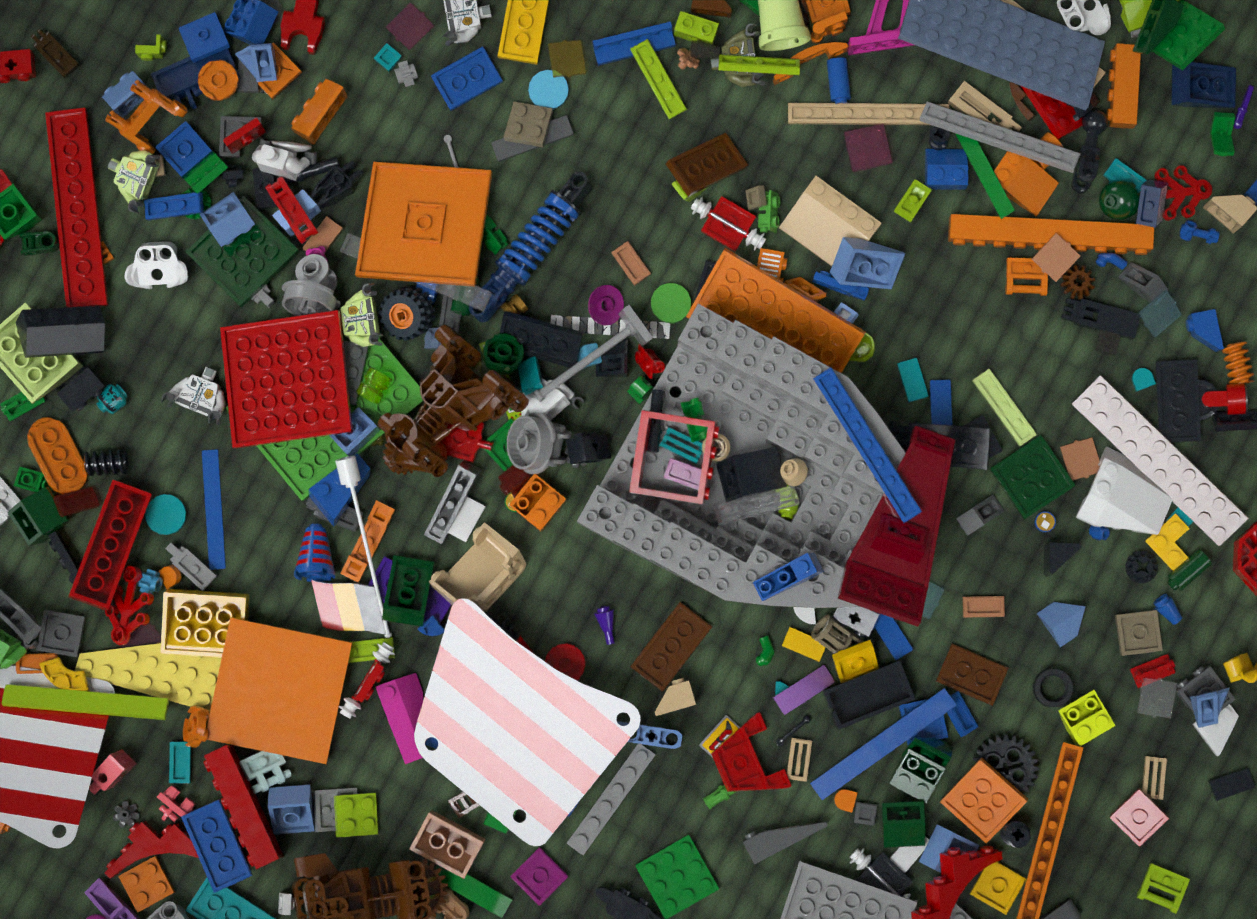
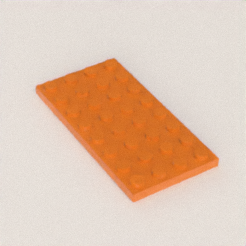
M727 248L723 250L686 315L690 319L696 306L700 304L733 323L737 320L770 339L774 336L842 373L866 333L864 330Z

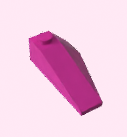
M414 673L376 686L405 764L423 758L417 749L414 738L418 717L423 704V690L417 674Z

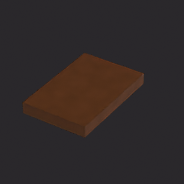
M951 644L935 682L993 706L1009 668Z

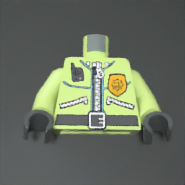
M146 150L132 152L130 155L123 156L121 161L112 158L108 165V169L116 172L114 183L118 185L119 191L128 202V210L138 214V206L143 207L144 205L143 202L138 200L148 198L160 166L159 162H155V159H159L160 156L153 155Z
M374 283L364 284L362 290L354 294L346 301L345 306L341 307V325L344 335L351 342L362 347L382 346L383 344L378 342V338L383 336V334H380L376 302L372 297H369L377 295V291H371Z

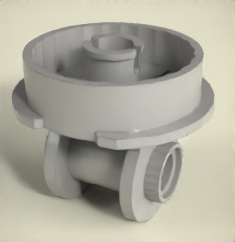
M311 254L302 258L295 270L298 280L288 281L282 285V290L285 291L282 306L295 316L335 311L341 305L340 301L336 300L333 296L337 286V277L329 268L326 259L321 255Z
M535 412L527 416H521L513 422L508 432L507 452L509 459L515 467L523 469L529 474H539L545 471L548 466L557 467V464H565L566 458L561 456L560 453L564 438H571L572 432L565 430L566 426L551 422L542 413Z

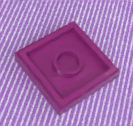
M539 847L510 877L540 906L569 876Z

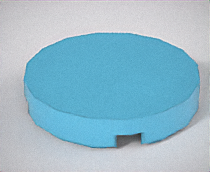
M552 70L541 71L533 76L528 89L530 99L534 105L552 108L553 110L565 103L569 91L565 78L560 73Z

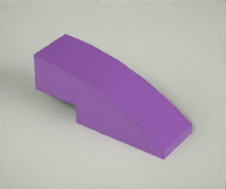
M825 665L774 696L773 699L783 715H785L835 681Z
M98 878L84 892L107 919H140L101 878Z

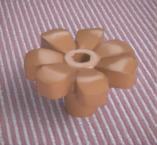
M681 48L677 51V54L680 56L679 68L683 70L687 66L689 68H698L700 60L694 57L695 53L692 50L688 52L686 48Z

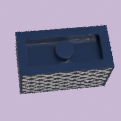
M1148 179L1141 185L1136 224L1156 228L1163 221L1162 214L1165 207L1168 183Z

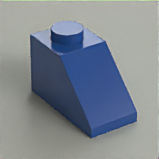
M1215 309L1192 313L1187 317L1186 328L1188 332H1191L1193 338L1215 352L1224 349Z

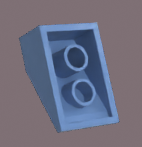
M843 237L830 273L841 285L892 289L905 253L863 239Z

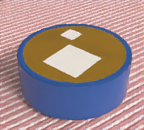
M1041 512L1035 517L1034 524L1040 532H1049L1055 527L1056 520L1050 512Z

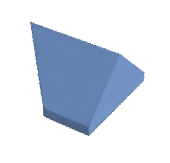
M271 43L250 45L235 53L256 78L257 82L277 80L275 50Z
M1053 602L1039 611L1037 615L1059 647H1062L1078 635L1086 606Z
M1230 687L1190 696L1198 728L1218 724V717Z

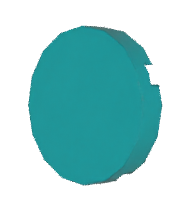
M166 494L152 499L145 513L147 525L154 532L161 535L177 533L185 524L187 516L185 505L181 500Z

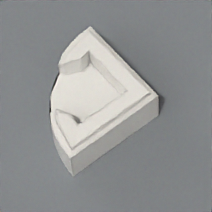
M793 607L795 614L800 620L808 624H816L814 608Z

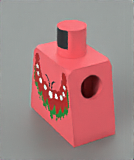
M123 749L110 754L93 773L92 780L94 782L89 786V790L94 795H98L102 790L107 791L113 788L137 763Z

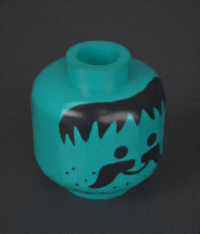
M109 384L97 396L99 402L96 405L103 413L107 411L110 414H114L127 403L125 399L127 395L118 384L116 386Z

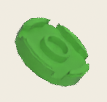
M676 283L661 285L654 291L651 298L653 314L665 323L675 324L682 321L691 308L689 293L683 286Z

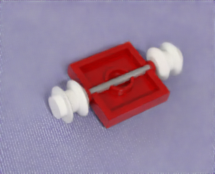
M722 196L713 210L711 209V201L706 204L703 202V197L700 200L696 198L691 207L694 210L692 214L699 213L700 219L705 218L707 215L709 217L701 229L702 233L736 252L744 238L746 239V246L754 245V251L757 248H762L766 241V238H764L765 233L762 235L757 234V228L751 230V232L748 231L756 219L755 215Z
M385 642L382 645L377 644L379 650L372 652L377 659L374 660L373 665L354 696L344 698L345 705L339 706L342 709L340 713L349 719L352 716L357 717L354 712L356 709H361L358 701L363 702L364 699L368 701L374 691L372 688L375 681L379 683L385 672L383 671L384 666L381 664V661L383 663H390L388 657L395 655L392 652L394 648Z

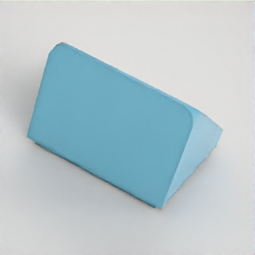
M597 343L580 347L577 363L598 348ZM601 356L585 368L601 363Z

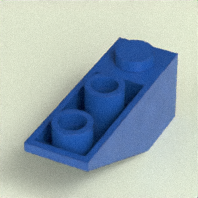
M815 552L806 553L754 581L753 584L761 600L765 601L824 572Z

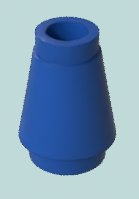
M1163 594L1154 601L1155 610L1173 625L1183 618L1171 596Z

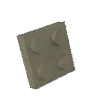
M513 102L504 140L544 147L553 109Z
M1157 610L1115 615L1120 656L1163 651Z

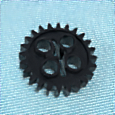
M1007 734L1004 735L1002 740L996 735V741L994 742L989 737V745L981 743L984 749L983 751L976 749L980 756L973 757V760L977 762L982 757L987 762L990 755H996L998 763L991 765L994 769L1002 768L1003 763L1011 766L1023 762L1022 766L1008 768L1006 773L1003 770H998L997 772L1020 792L1024 790L1029 793L1030 791L1027 786H1035L1031 780L1032 778H1038L1034 771L1039 770V767L1034 766V763L1038 762V758H1032L1035 751L1028 752L1030 744L1023 746L1024 740L1022 738L1016 742L1015 735L1012 736L1011 740H1008ZM1016 750L1019 753L1016 760H1009L1007 758L1009 751ZM1021 770L1024 773L1021 780H1014L1012 778L1014 771Z

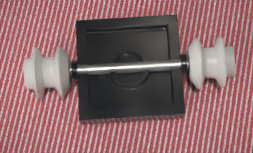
M857 848L850 855L852 859L850 864L855 862L857 864L856 870L865 869L856 881L907 899L910 898L911 894H904L902 896V893L913 881L883 852L872 863H869L871 855L866 856L864 848L861 851Z

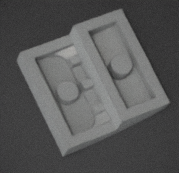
M357 788L313 791L315 832L336 831L334 796L357 794Z

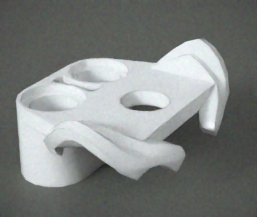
M1057 0L1058 9L1069 29L1080 32L1089 30L1094 35H1102L1110 29L1111 17L1107 4H1104L1102 7L1099 0H1093L1096 6L1093 10L1088 11L1084 8V3L1087 0H1070L1072 6L1069 9L1061 7L1062 2L1065 0ZM1073 18L1081 19V24L1078 27L1070 25Z
M168 241L144 243L138 248L134 263L129 265L125 271V280L129 285L139 288L152 289V285L167 284V288H172L187 282V268L182 261L178 260L176 256L177 247L174 243ZM162 248L170 249L171 256H165L162 253ZM142 249H148L151 252V257H144ZM154 269H160L163 272L161 279L156 280L152 277Z

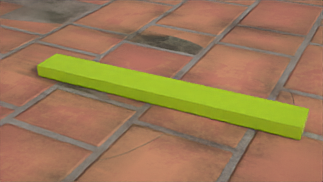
M8 684L5 685L2 705L8 707L166 720L169 704L168 698Z

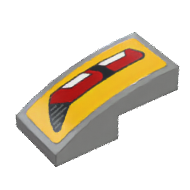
M725 715L699 746L712 757L711 753L740 727Z

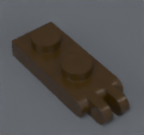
M38 29L37 32L41 36L40 39L34 34L30 36L35 41L33 46L66 78L79 64L48 31L44 34Z

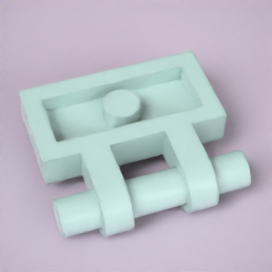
M261 751L239 762L247 780L250 781L256 778L258 784L251 786L254 794L260 791L265 792L269 790L270 786L277 783L281 784L285 782V779L292 776L289 769L283 772L280 769V766L286 763L283 755ZM272 770L274 776L265 779L263 774Z

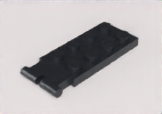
M889 421V430L905 453L909 448L912 431L915 426L955 439L950 467L988 470L991 428L909 422L908 426L897 425V421Z

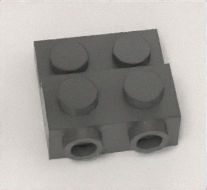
M1203 666L1199 667L1193 672V678L1189 681L1185 678L1176 685L1178 689L1175 693L1193 714L1190 696L1227 688L1210 666L1206 668ZM1228 691L1221 710L1236 700L1230 691Z

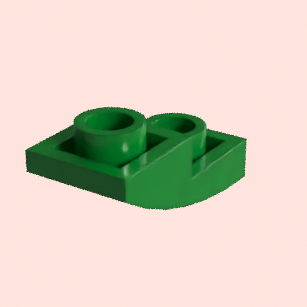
M19 466L13 486L32 492H38L45 487H49L55 496L56 491L48 485L43 473Z

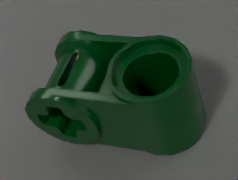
M49 231L19 234V237L22 239L21 255L24 256L56 252L60 247L59 238ZM52 237L53 243L50 246H46V240Z

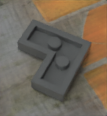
M221 116L220 158H240L241 149L232 154L223 139L254 118H257L262 125V118Z

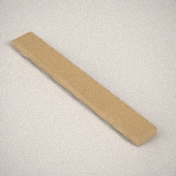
M788 103V124L930 125L920 121V116L926 104ZM936 104L949 109V104Z

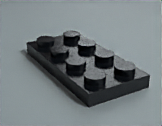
M505 311L503 314L499 333L514 336L520 346L522 344L525 356H535L537 359L569 368L577 363L583 332L508 311Z

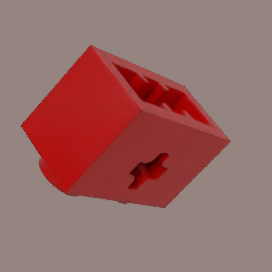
M30 49L0 52V83H9L10 80L14 79L29 81L30 78L36 77L35 56Z

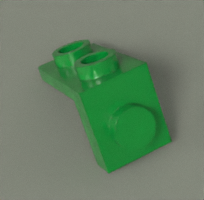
M1214 112L1210 137L1215 155L1234 156L1235 150L1231 136L1235 121L1234 113Z

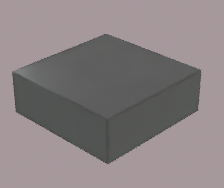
M856 802L853 823L874 826L877 805Z

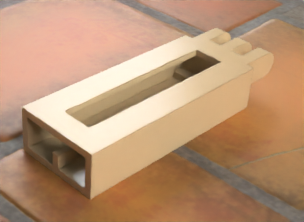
M965 81L948 101V104L960 113L1010 130L1014 128L1019 132L1022 129L1020 125L1012 120L1011 115ZM992 113L1002 121L999 123L993 118L990 122L987 117Z

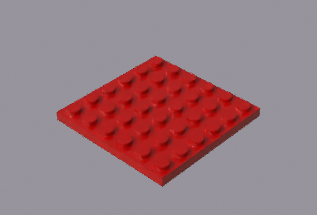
M339 310L220 327L232 448L237 449L353 432Z

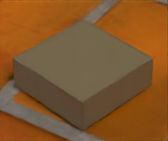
M756 186L745 190L748 210L767 206L764 186Z

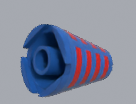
M310 524V527L305 529L294 571V577L302 581V577H306L307 582H311V579L325 582L330 581L331 577L335 578V569L327 532L321 524Z

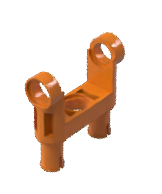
M136 80L135 84L137 85L132 84L130 90L144 99L129 119L125 120L112 110L109 112L111 116L107 115L105 121L119 129L120 134L134 143L140 151L146 150L154 154L155 148L148 142V139L138 133L159 106L174 116L178 115L182 118L187 114L188 109L179 101H172L157 89H150L139 80Z

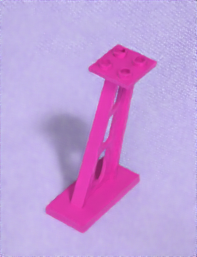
M876 0L865 36L849 39L848 56L915 46L898 39L909 0H903L899 27L883 31L881 26L889 0Z

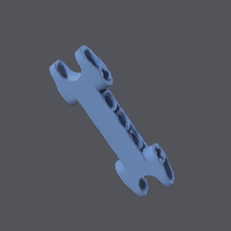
M617 721V723L621 726H626L629 724ZM639 725L637 736L629 739L628 742L676 749L681 746L682 734L676 730ZM651 732L655 734V738L652 740L648 738V734ZM670 733H674L678 737V741L674 745H669L666 742V737Z

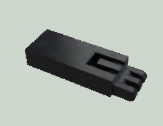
M1081 299L1080 301L1065 300L1066 304L1073 306L1072 308L1064 306L1063 311L1070 313V315L1062 314L1061 319L1074 322L1073 325L1129 340L1135 339L1141 314L1086 299ZM1093 312L1098 313L1097 322L1083 319L1084 315L1092 318Z

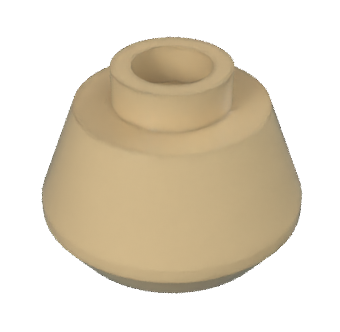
M719 434V438H715L714 444L717 443L714 447H717V450L720 448L716 453V458L712 459L715 462L724 460L730 452L729 440L724 435ZM706 438L704 439L702 444L703 453L705 450Z
M794 458L782 464L780 473L786 484L798 486L806 479L808 468L803 460Z

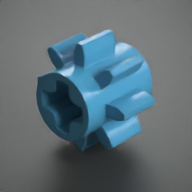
M147 569L146 573L142 572V578L137 582V586L141 587L140 592L151 594L159 592L163 584V579L159 577L160 573L151 569Z

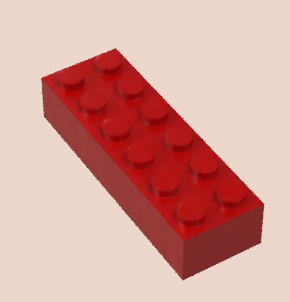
M112 480L70 590L69 598L108 611L152 495L151 493Z
M225 745L204 755L206 759L203 761L207 771L212 772L214 776L212 780L213 785L217 791L220 790L223 796L221 799L225 810L229 809L232 816L229 818L233 828H237L241 835L238 836L241 846L247 848L249 853L247 859L251 867L255 866L256 869H259L283 858L282 850L259 800L251 789L252 785L239 765L240 759L234 746Z

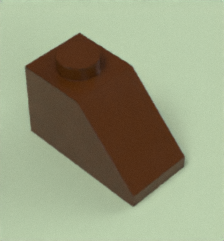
M692 0L691 13L731 18L732 9L725 0Z

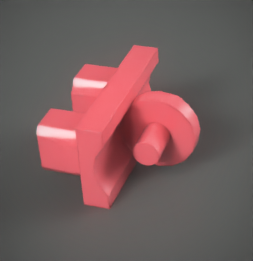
M174 785L170 786L165 792H160L157 796L158 799L169 807L168 809L162 805L159 808L164 813L161 818L164 822L168 818L175 822L178 817L173 812L181 817L192 812L196 805L188 797H186L181 805L178 804L175 799L181 791Z

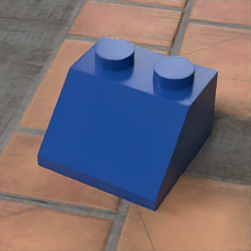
M925 149V186L930 189L965 190L968 186V161L964 149Z

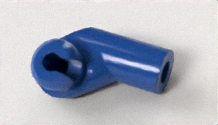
M1100 253L1096 259V264L1100 267H1105L1106 263H1112L1123 270L1127 266V261L1115 253Z

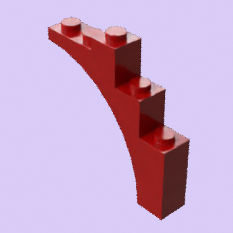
M146 821L137 822L129 830L131 834L128 838L133 844L128 843L121 850L123 854L118 859L114 858L107 864L108 870L105 874L110 879L114 878L129 865L142 858L156 854L176 853L199 857L189 834L178 823L173 826L169 824L161 832L163 834L161 837Z
M983 846L979 851L965 852L961 851L958 847H952L947 852L940 853L941 876L934 877L933 881L925 883L927 905L920 906L919 910L912 911L911 918L950 919L958 897L967 884L987 866L1002 860V851L993 849L992 846Z

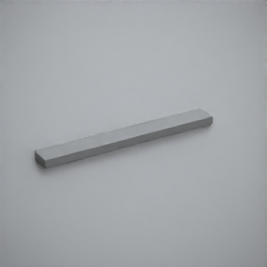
M928 101L920 116L921 122L1070 173L1074 172L1080 158V153Z

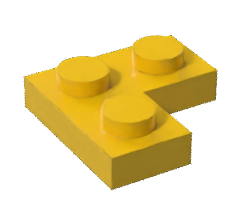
M1175 513L1162 525L1158 535H1150L1145 542L1174 571L1189 558L1176 545L1175 541L1190 528Z

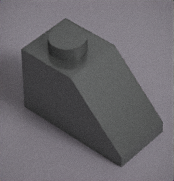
M1133 262L1119 275V279L1141 298L1155 305L1168 291V288L1158 275Z
M992 495L956 519L968 536L1003 513L1004 510L995 496Z

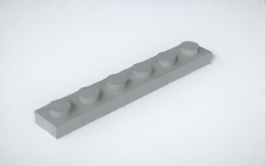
M638 744L571 836L567 842L569 846L580 854H585L655 756L653 752L642 744Z

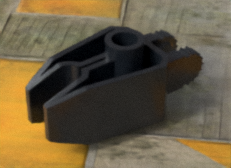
M353 160L342 168L333 166L315 186L311 194L313 201L325 195L317 203L319 208L332 206L353 193V184L364 175L362 170L356 171L350 177L346 175L356 166Z

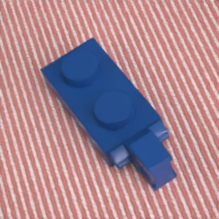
M820 271V273H815L812 280L813 283L865 301L869 288L841 285L828 272Z

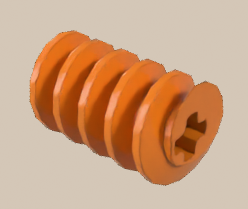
M1247 341L1229 344L1222 350V353L1229 354L1224 358V361L1230 362L1225 366L1226 369L1232 370L1227 376L1234 378L1229 384L1254 382L1249 380L1254 373L1247 372V370L1252 368V365L1245 363L1251 359L1244 356L1245 353L1249 352V349L1242 348V346L1247 344Z

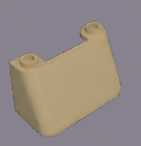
M484 522L481 527L476 528L473 532L474 545L448 572L444 570L436 571L429 581L430 585L452 606L458 599H469L477 604L483 612L487 611L526 567V562L520 550Z

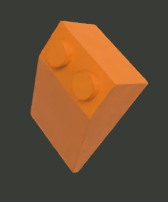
M1009 151L1006 152L994 170L1007 197L1036 217L1059 184L1030 158Z

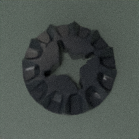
M1136 551L1128 557L1125 570L1128 577L1134 582L1147 583L1153 580L1158 573V563L1155 556L1148 551ZM1138 562H1149L1145 567L1147 573L1143 570L1140 572L1138 571L1136 573V571L1138 570L1137 568H1139Z

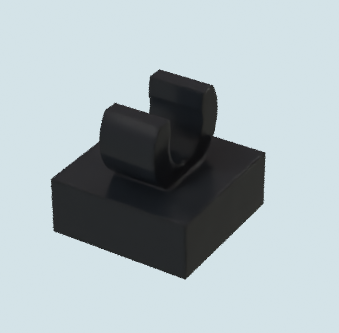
M239 164L227 165L228 168L220 176L223 180L226 179V184H228L229 188L237 187V179L243 178V170Z

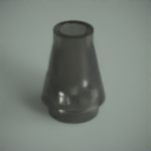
M699 39L691 42L690 57H695V59L719 58L720 46Z

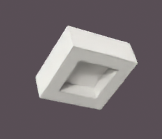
M279 892V914L291 915V910L294 909V898H291L292 894Z

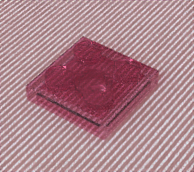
M884 124L844 132L852 173L892 164Z

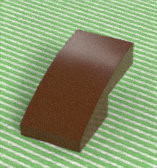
M1010 82L1011 93L1016 105L1025 118L1031 122L1036 115L1023 102L1028 96L1018 84Z

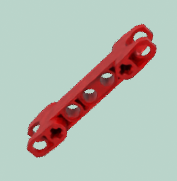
M296 0L294 12L284 10L281 21L282 49L288 50L292 38L298 34H303L308 37L307 48L309 54L315 55L319 42L322 39L325 25V17L316 16L319 0Z

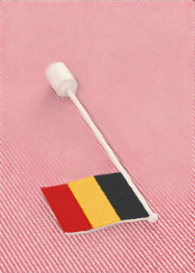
M347 456L337 459L335 462L341 485L351 489L374 587L357 583H326L311 579L323 627L338 631H369L384 634L386 638H390L392 633L389 632L387 621L382 620L383 603L354 486L358 485L361 477L356 456Z

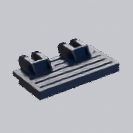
M228 49L195 63L192 62L190 57H187L151 73L159 92L171 100L174 98L182 103L180 99L187 97L193 109L197 108V105L190 90H193L195 97L203 94L198 85V74L205 64L210 61H226L236 70L238 78L240 77Z

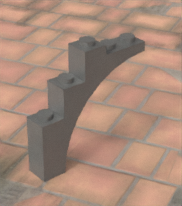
M0 586V617L23 641L29 644L38 636L42 627L34 619L35 616L28 608L11 597Z

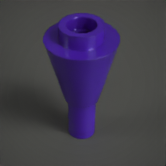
M609 606L597 608L598 612H595L594 615L605 634L606 644H614L612 632L614 609H610Z

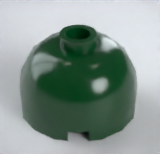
M1117 179L1107 183L1099 195V205L1104 214L1111 219L1124 220L1135 215L1138 212L1140 193L1135 188L1137 186L1127 179Z
M496 334L493 338L486 340L483 347V362L490 371L495 370L501 375H507L517 370L522 362L524 355L522 344L520 346L514 336Z

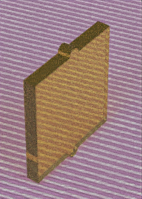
M563 40L559 43L548 44L553 78L563 76L570 78L573 75L586 74L581 40L569 42Z

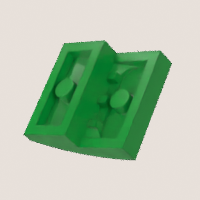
M213 152L183 179L198 194L228 167Z

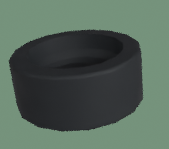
M1046 669L1035 677L1033 694L1036 700L1044 706L1060 707L1071 699L1073 682L1070 676L1060 669ZM1049 676H1057L1064 682V694L1057 700L1047 699L1042 694L1041 684Z

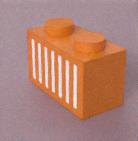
M760 248L757 267L783 282L784 278H780L781 270H785L787 264L784 252Z

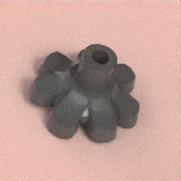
M123 801L122 807L120 805L115 806L114 810L117 814L113 815L114 821H120L119 826L121 828H124L126 824L132 827L135 824L134 819L140 818V813L135 812L138 809L137 804L134 803L129 806L128 801Z

